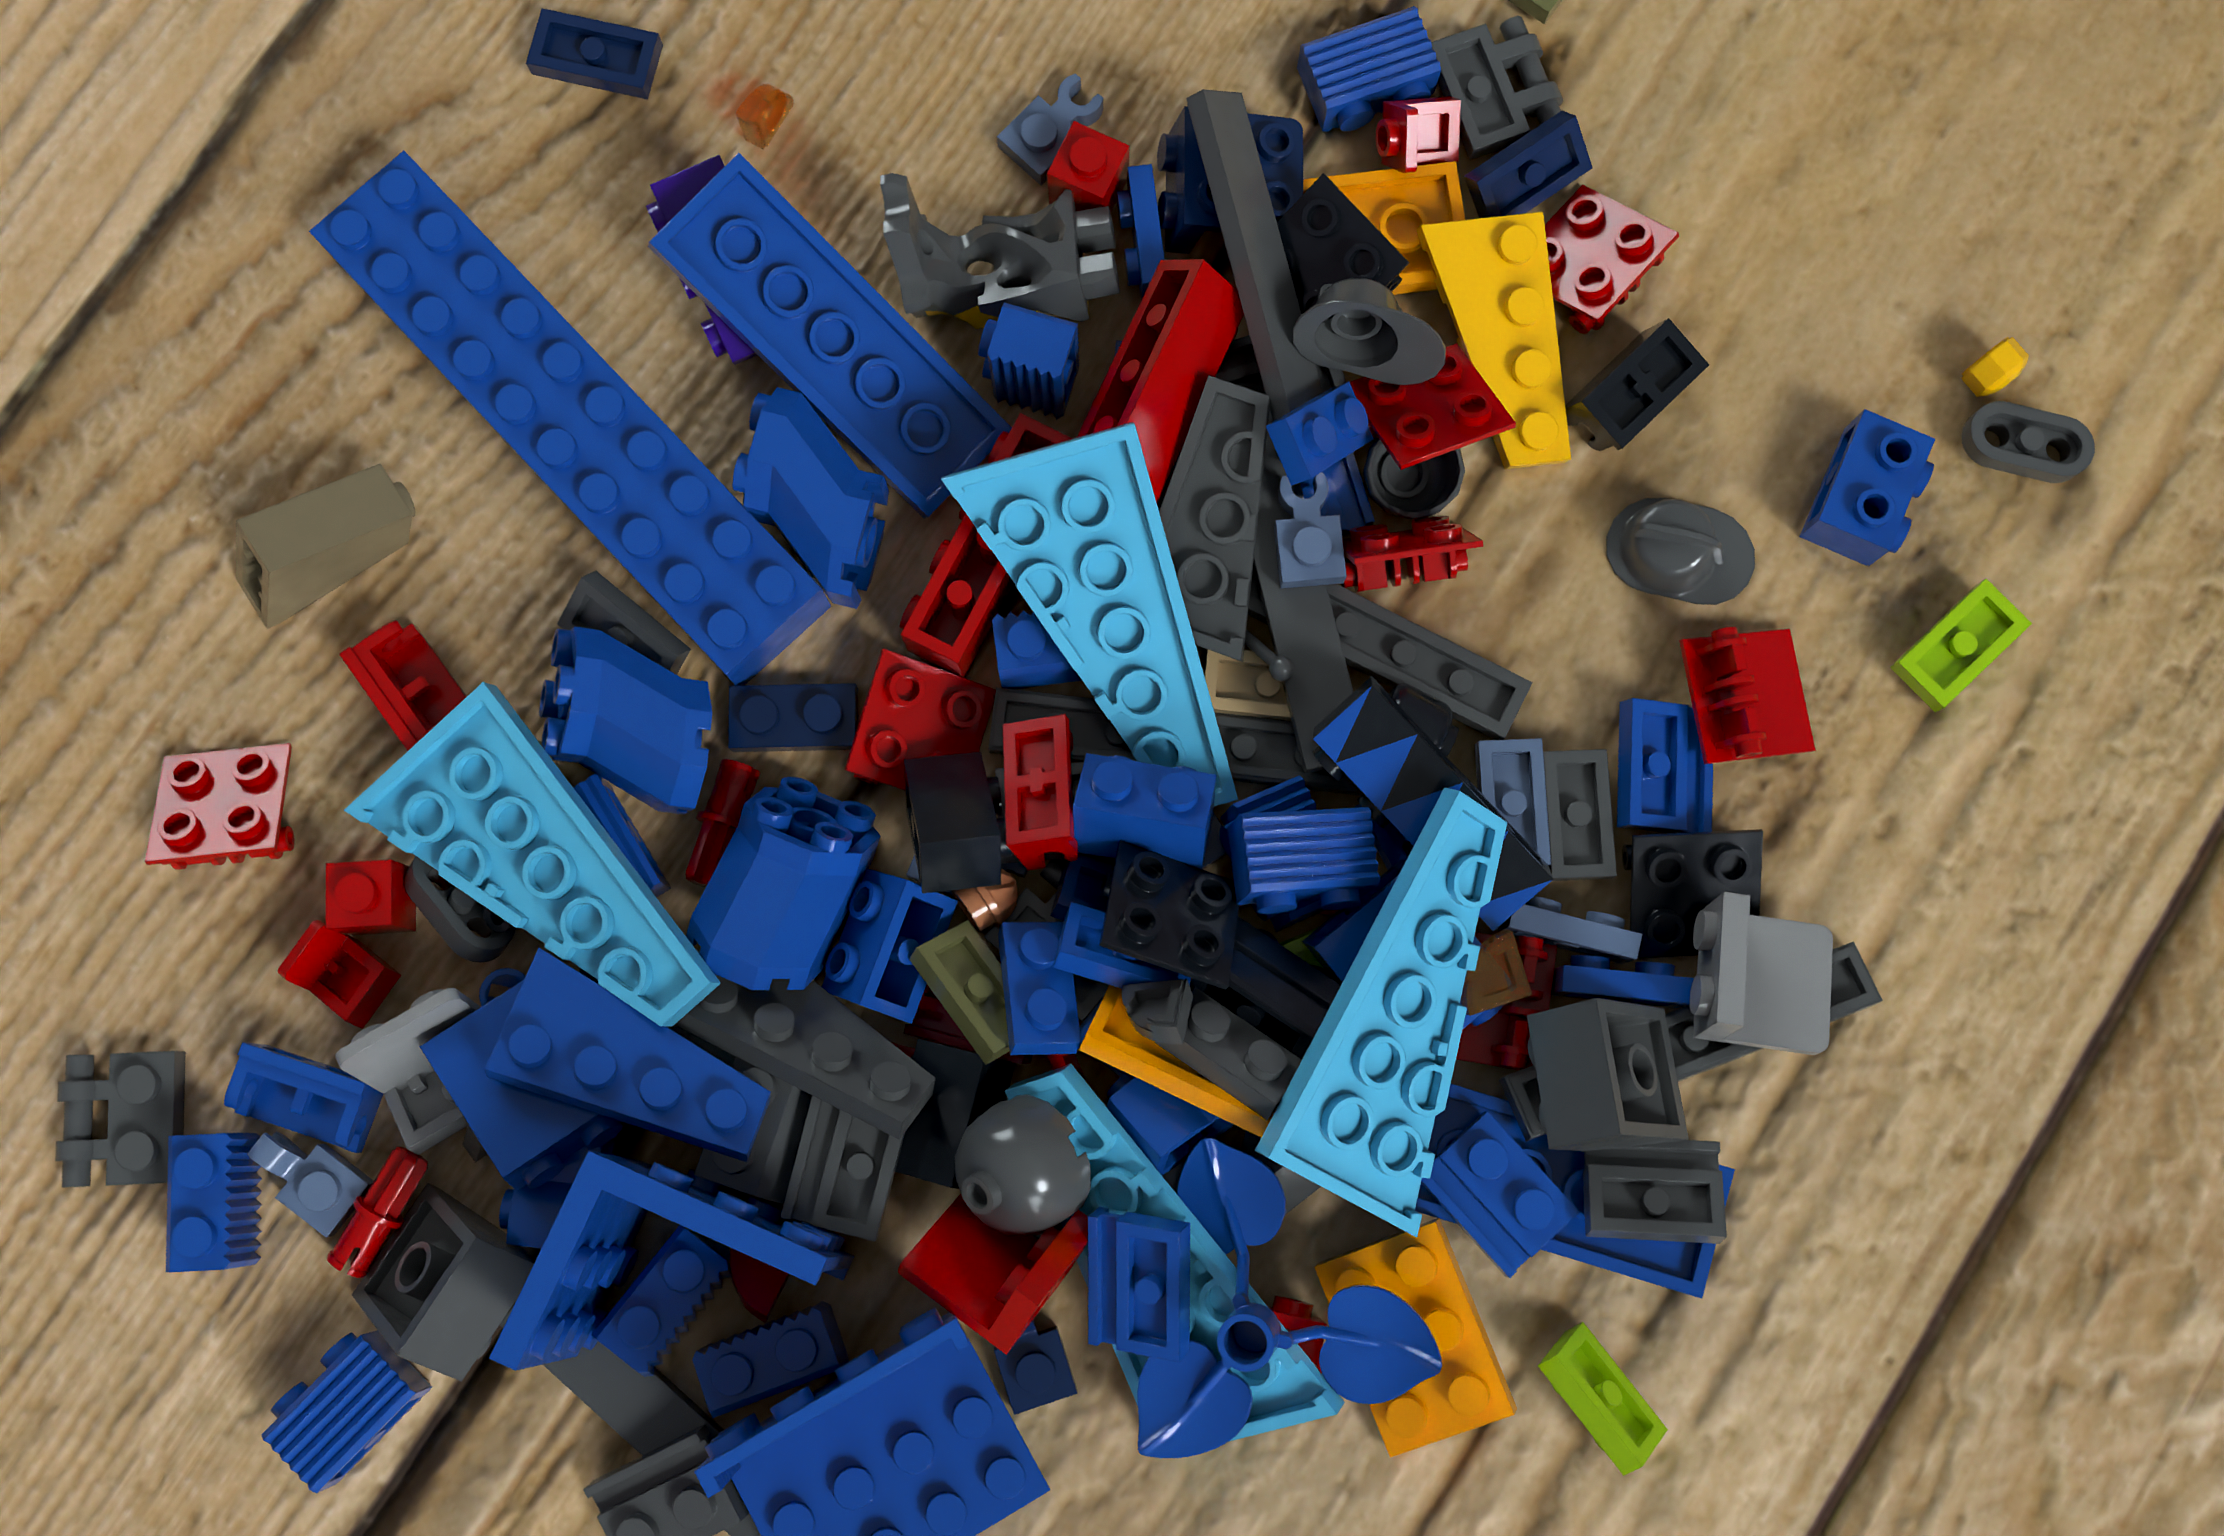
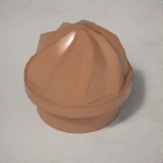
M1001 869V885L951 890L954 899L958 901L957 904L978 932H981L991 924L999 928L1016 907L1018 895L1016 880L1003 869Z

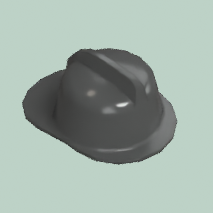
M1348 278L1334 284L1323 285L1320 289L1316 305L1301 314L1293 327L1294 345L1299 353L1312 363L1330 369L1348 371L1385 383L1397 385L1423 383L1435 377L1445 364L1446 347L1439 333L1425 321L1403 312L1390 289L1380 282L1367 278Z
M1645 498L1630 504L1614 518L1606 537L1607 558L1614 573L1629 587L1648 594L1664 596L1693 604L1717 605L1734 599L1749 584L1755 569V549L1747 531L1732 516L1713 508L1692 504L1682 499Z

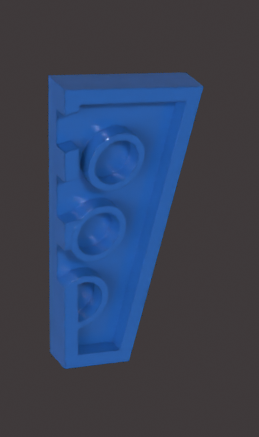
M539 947L484 1068L488 1078L747 1162L771 1098V1092L668 1027L659 1026L596 982Z

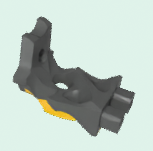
M894 173L880 175V186L885 208L883 234L898 275L906 314L912 313L915 318L938 314L953 315L979 329L984 328L988 319L998 320L1002 305L1005 302L1036 312L1041 311L1082 322L1089 319L1088 299L1120 294L1119 277L1113 252L1090 256L1084 255V253L1116 248L1115 231L1109 206L1077 211L1072 191L1065 189L1052 204L1035 214L1015 217L983 216L982 225L974 227L965 235L951 236L930 224L925 214H920L907 176ZM977 261L988 262L994 265V271L987 275H971L967 272V268L971 263Z

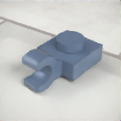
M275 1132L272 1136L268 1133H263L247 1153L262 1168L287 1181L275 1198L326 1238L334 1236L355 1210L353 1202L356 1197L365 1196L374 1182L326 1143L317 1144L312 1152L307 1155L290 1139L279 1132Z

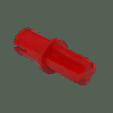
M721 760L715 784L705 810L699 811L696 819L703 824L685 876L691 883L706 887L738 826L744 803L751 798L761 774L759 770L738 761Z
M399 1146L392 1150L366 1195L356 1197L353 1202L356 1212L335 1247L326 1257L327 1261L334 1268L341 1271L352 1251L357 1247L359 1250L350 1264L351 1267L347 1275L356 1278H364L367 1275L369 1266L391 1229L400 1228L404 1222L400 1214L428 1169V1161L423 1156Z

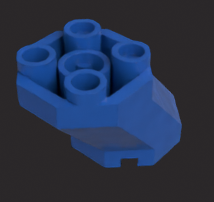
M777 387L772 395L758 393L753 401L749 420L750 430L755 431L749 454L741 453L737 459L733 473V490L744 493L743 507L758 522L778 528L832 603L857 609L862 601L857 589L867 591L872 580L884 535L885 521L873 516L875 503L886 506L888 503L889 489L885 477L857 468L801 392Z
M575 626L571 630L557 628L552 644L551 666L558 668L555 681L544 680L539 706L540 718H546L541 746L547 754L552 757V760L579 763L659 812L686 814L688 813L687 810H694L708 764L709 749L701 748L702 730L711 731L713 712L708 682L681 678L601 630Z
M784 777L780 781L779 788L764 787L744 803L738 826L691 916L686 933L687 939L693 946L697 943L701 947L699 954L714 974L750 990H769L772 979H790L787 990H804L824 968L830 946L849 910L851 896L856 887L862 882L865 872L869 869L876 853L881 836L873 827L876 814L869 806L855 801L842 802L818 792V788L813 783L798 777Z

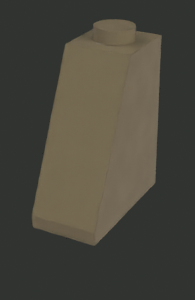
M380 463L236 520V580L266 628L268 629L280 624L408 544L412 517L415 516L412 498L401 482L393 483Z

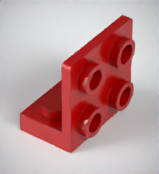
M960 1194L902 1260L898 1267V1273L1007 1355L1068 1275L1087 1246L1088 1216L1078 1210L1061 1231L1056 1227L1049 1228L1043 1232L1039 1239L1033 1235H1005L989 1228L975 1216Z

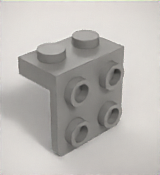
M1731 892L1721 893L1703 910L1699 911L1694 925L1693 943L1695 949L1698 950L1697 975L1693 979L1690 991V1011L1695 1015L1693 1038L1808 1055H1817L1823 1052L1829 1045L1833 952V935L1826 926L1750 915V895Z
M456 988L439 989L423 994L412 1003L409 1010L384 1024L372 1025L358 1032L352 1038L351 1043L341 1048L335 1055L341 1070L384 1094L406 1148L417 1155L468 1126L466 1119L419 1047L481 1007Z

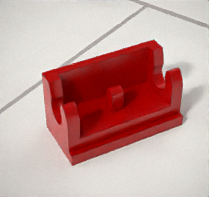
M397 620L392 621L373 632L351 648L349 646L339 653L407 751L467 697L414 624L402 628Z
M1066 714L1003 724L1006 846L1028 871L1045 868V853L1047 852L1062 853L1068 861H1075L1078 858V842L1074 838L1070 754L1073 751V734L1069 730V718Z

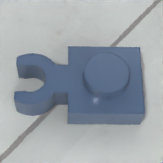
M1072 74L1063 80L1058 89V100L1052 106L1038 95L997 136L998 148L1041 186L1047 181V172L1073 121L1085 126L1092 125L1100 118L1104 109L1103 97L1099 94L1094 96L1086 105H1077L1071 101L1081 90V78L1077 74Z
M1323 472L1314 477V495L1307 499L1297 497L1292 491L1287 475L1282 476L1278 489V500L1281 507L1291 515V519L1276 520L1274 524L1280 589L1344 583L1347 577L1340 515L1321 516L1320 510L1325 503L1329 490L1328 481Z

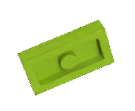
M1984 579L1976 584L1890 668L1934 712L1945 708L2032 623L1988 579Z
M1581 1322L1562 1334L1538 1364V1367L1551 1382L1554 1390L1565 1400L1587 1428L1597 1445L1608 1455L1624 1476L1643 1467L1668 1429L1585 1323Z

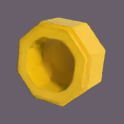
M2006 337L1961 373L1963 376L1961 379L1976 397L1988 396L2000 391L2018 377L2026 366L2029 355L2013 337Z

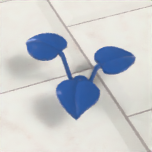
M1213 1137L1203 1138L1197 1143L1183 1166L1177 1195L1226 1255L1235 1249L1237 1256L1235 1296L1232 1299L1235 1310L1222 1324L1218 1332L1217 1347L1222 1357L1219 1361L1211 1348L1203 1342L1190 1339V1352L1179 1363L1149 1357L1139 1377L1137 1390L1139 1414L1138 1451L1141 1455L1155 1458L1195 1456L1216 1449L1233 1439L1248 1420L1251 1413L1253 1396L1248 1383L1239 1375L1228 1370L1231 1367L1243 1372L1258 1370L1269 1361L1277 1347L1289 1349L1294 1344L1314 1339H1326L1319 1355V1365L1325 1380L1340 1396L1362 1404L1383 1403L1395 1399L1420 1382L1440 1373L1442 1357L1428 1325L1406 1301L1393 1292L1381 1287L1354 1285L1339 1290L1332 1297L1328 1306L1329 1326L1314 1325L1290 1332L1281 1331V1325L1277 1316L1268 1307L1258 1303H1250L1248 1298L1250 1255L1247 1245L1258 1246L1265 1244L1277 1234L1286 1213L1285 1193L1276 1174L1260 1159Z

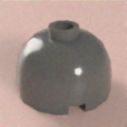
M1028 1094L1017 1095L1008 1101L998 1102L966 1128L955 1154V1176L963 1200L971 1212L984 1224L1002 1234L1022 1236L1043 1233L1080 1210L1084 1206L1090 1192L1091 1170L1087 1154L1084 1152L1077 1157L1074 1146L1068 1139L1069 1135L1076 1132L1069 1120L1049 1102Z

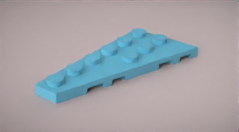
M1130 422L941 477L945 486L970 518L977 532L995 554L1041 624L1089 689L1096 703L1130 748L1135 759L1143 763L1167 767L1185 766L1198 772L1215 774L1217 777L1214 806L1238 800L1135 423Z
M482 682L344 809L345 812L360 822L368 823L389 837L387 839L389 842L404 852L412 853L439 872V876L514 927L524 929L545 943L544 947L562 960L571 961L598 980L600 986L661 1027L674 1026L721 984L495 685Z
M1445 787L1255 1149L1256 1152L1415 1237H1418L1422 1214L1415 1211L1422 1178L1430 1179L1435 1154L1428 1151L1435 1116L1446 1108L1467 1007L1460 1005L1467 970L1475 971L1480 946L1473 944L1480 908L1491 900L1507 827L1506 821L1461 791Z
M1072 1064L1016 1082L1006 1089L1005 1093L1008 1100L1017 1095L1028 1094L1049 1102L1069 1120L1076 1132L1069 1135L1068 1139L1074 1146L1077 1157L1086 1152L1091 1170V1189L1084 1206L1080 1209L1085 1215L1089 1216L1100 1206L1109 1208V1213L1124 1215L1128 1211L1190 1223V1339L1206 1344L1211 1348L1219 1361L1222 1357L1217 1347L1218 1332L1222 1324L1235 1310L1232 1301L1236 1288L1235 1265ZM1072 1214L1071 1216H1069L1061 1222L1062 1228L1067 1224V1222L1071 1219V1217L1074 1214ZM1087 1244L1077 1259V1263L1088 1287ZM1249 1284L1248 1298L1250 1303H1258L1268 1307ZM1280 1322L1281 1331L1288 1332ZM1112 1344L1138 1406L1137 1390L1139 1377L1149 1357L1116 1350V1345ZM1298 1344L1292 1345L1289 1349L1277 1347L1269 1361L1258 1370L1243 1372L1232 1367L1228 1370L1239 1375L1248 1383L1253 1396L1251 1413L1245 1426L1230 1441L1337 1415L1345 1403L1340 1395L1327 1383L1323 1374Z

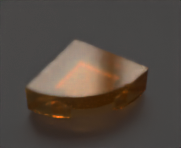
M763 84L752 91L735 112L745 140L763 150L765 146L768 147L793 107V97L771 84Z
M1510 930L1500 931L1480 945L1475 971L1467 970L1461 1004L1467 1007L1466 1014L1469 1016L1532 995L1513 932Z

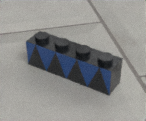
M1373 676L1366 680L1314 727L1313 740L1319 745L1313 751L1316 759L1338 781L1347 775L1363 792L1357 800L1361 807H1369L1371 818L1382 828H1385L1391 822L1408 840L1402 846L1407 856L1412 851L1444 787L1461 791L1507 822L1491 900L1480 908L1479 917L1492 931L1498 928L1553 880L1549 866Z

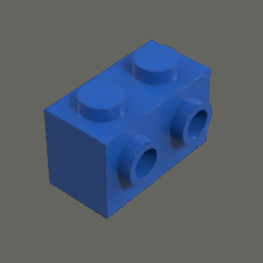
M1864 409L1844 428L1799 537L1868 567L1887 552L1896 553L1903 544L1911 526L1912 520L1904 516L1912 497L1918 498L1933 473L1934 464L1927 461L1935 438Z
M1086 753L1073 803L1074 838L1078 842V852L1116 858L1118 843L1122 840L1203 869L1213 821L1217 775L1198 772L1185 766L1167 767L1133 761L1124 756L1114 755L1107 757Z
M867 869L862 882L856 887L849 903L850 914L838 944L828 956L825 969L826 976L821 987L834 996L912 1024L927 983L909 959L916 947L947 931L958 901L938 892L922 894L921 885Z

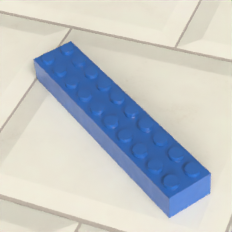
M404 150L309 231L343 270L735 686L746 685L832 607L823 589L753 515L745 510L732 493Z

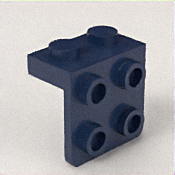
M1184 106L1169 134L1163 133L1158 145L1157 167L1159 171L1166 172V191H1162L1160 195L1158 214L1160 229L1166 230L1165 252L1189 254L1205 231H1222L1188 106ZM1247 113L1275 218L1278 222L1303 195V128L1297 120L1292 118Z

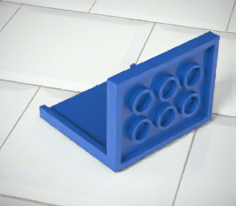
M588 1150L489 1359L517 1371L577 1357L582 1347L592 1350L598 1340L591 1335L609 1313L602 1310L613 1284L622 1287L635 1265L639 1251L631 1246L648 1211L813 1285H817L822 1272L844 1281L855 1256L841 1250L845 1241L844 1237L830 1230L812 1226L810 1223H798L795 1221L791 1223L786 1220L784 1223H781L783 1219L781 1218L782 1209L753 1196H749L747 1202L726 1194L723 1192L724 1185L694 1175L695 1170L690 1169L688 1174L685 1175L656 1162L651 1165L640 1160Z
M936 1307L900 1327L901 1330H899L900 1333L898 1334L901 1341L877 1355L872 1348L835 1370L837 1378L813 1392L807 1386L772 1406L770 1411L773 1415L764 1421L759 1422L754 1412L718 1433V1436L711 1440L712 1442L704 1446L709 1457L694 1471L707 1498L720 1492L732 1479L761 1536H976L1050 1491V1488L958 1318L950 1312L941 1317Z

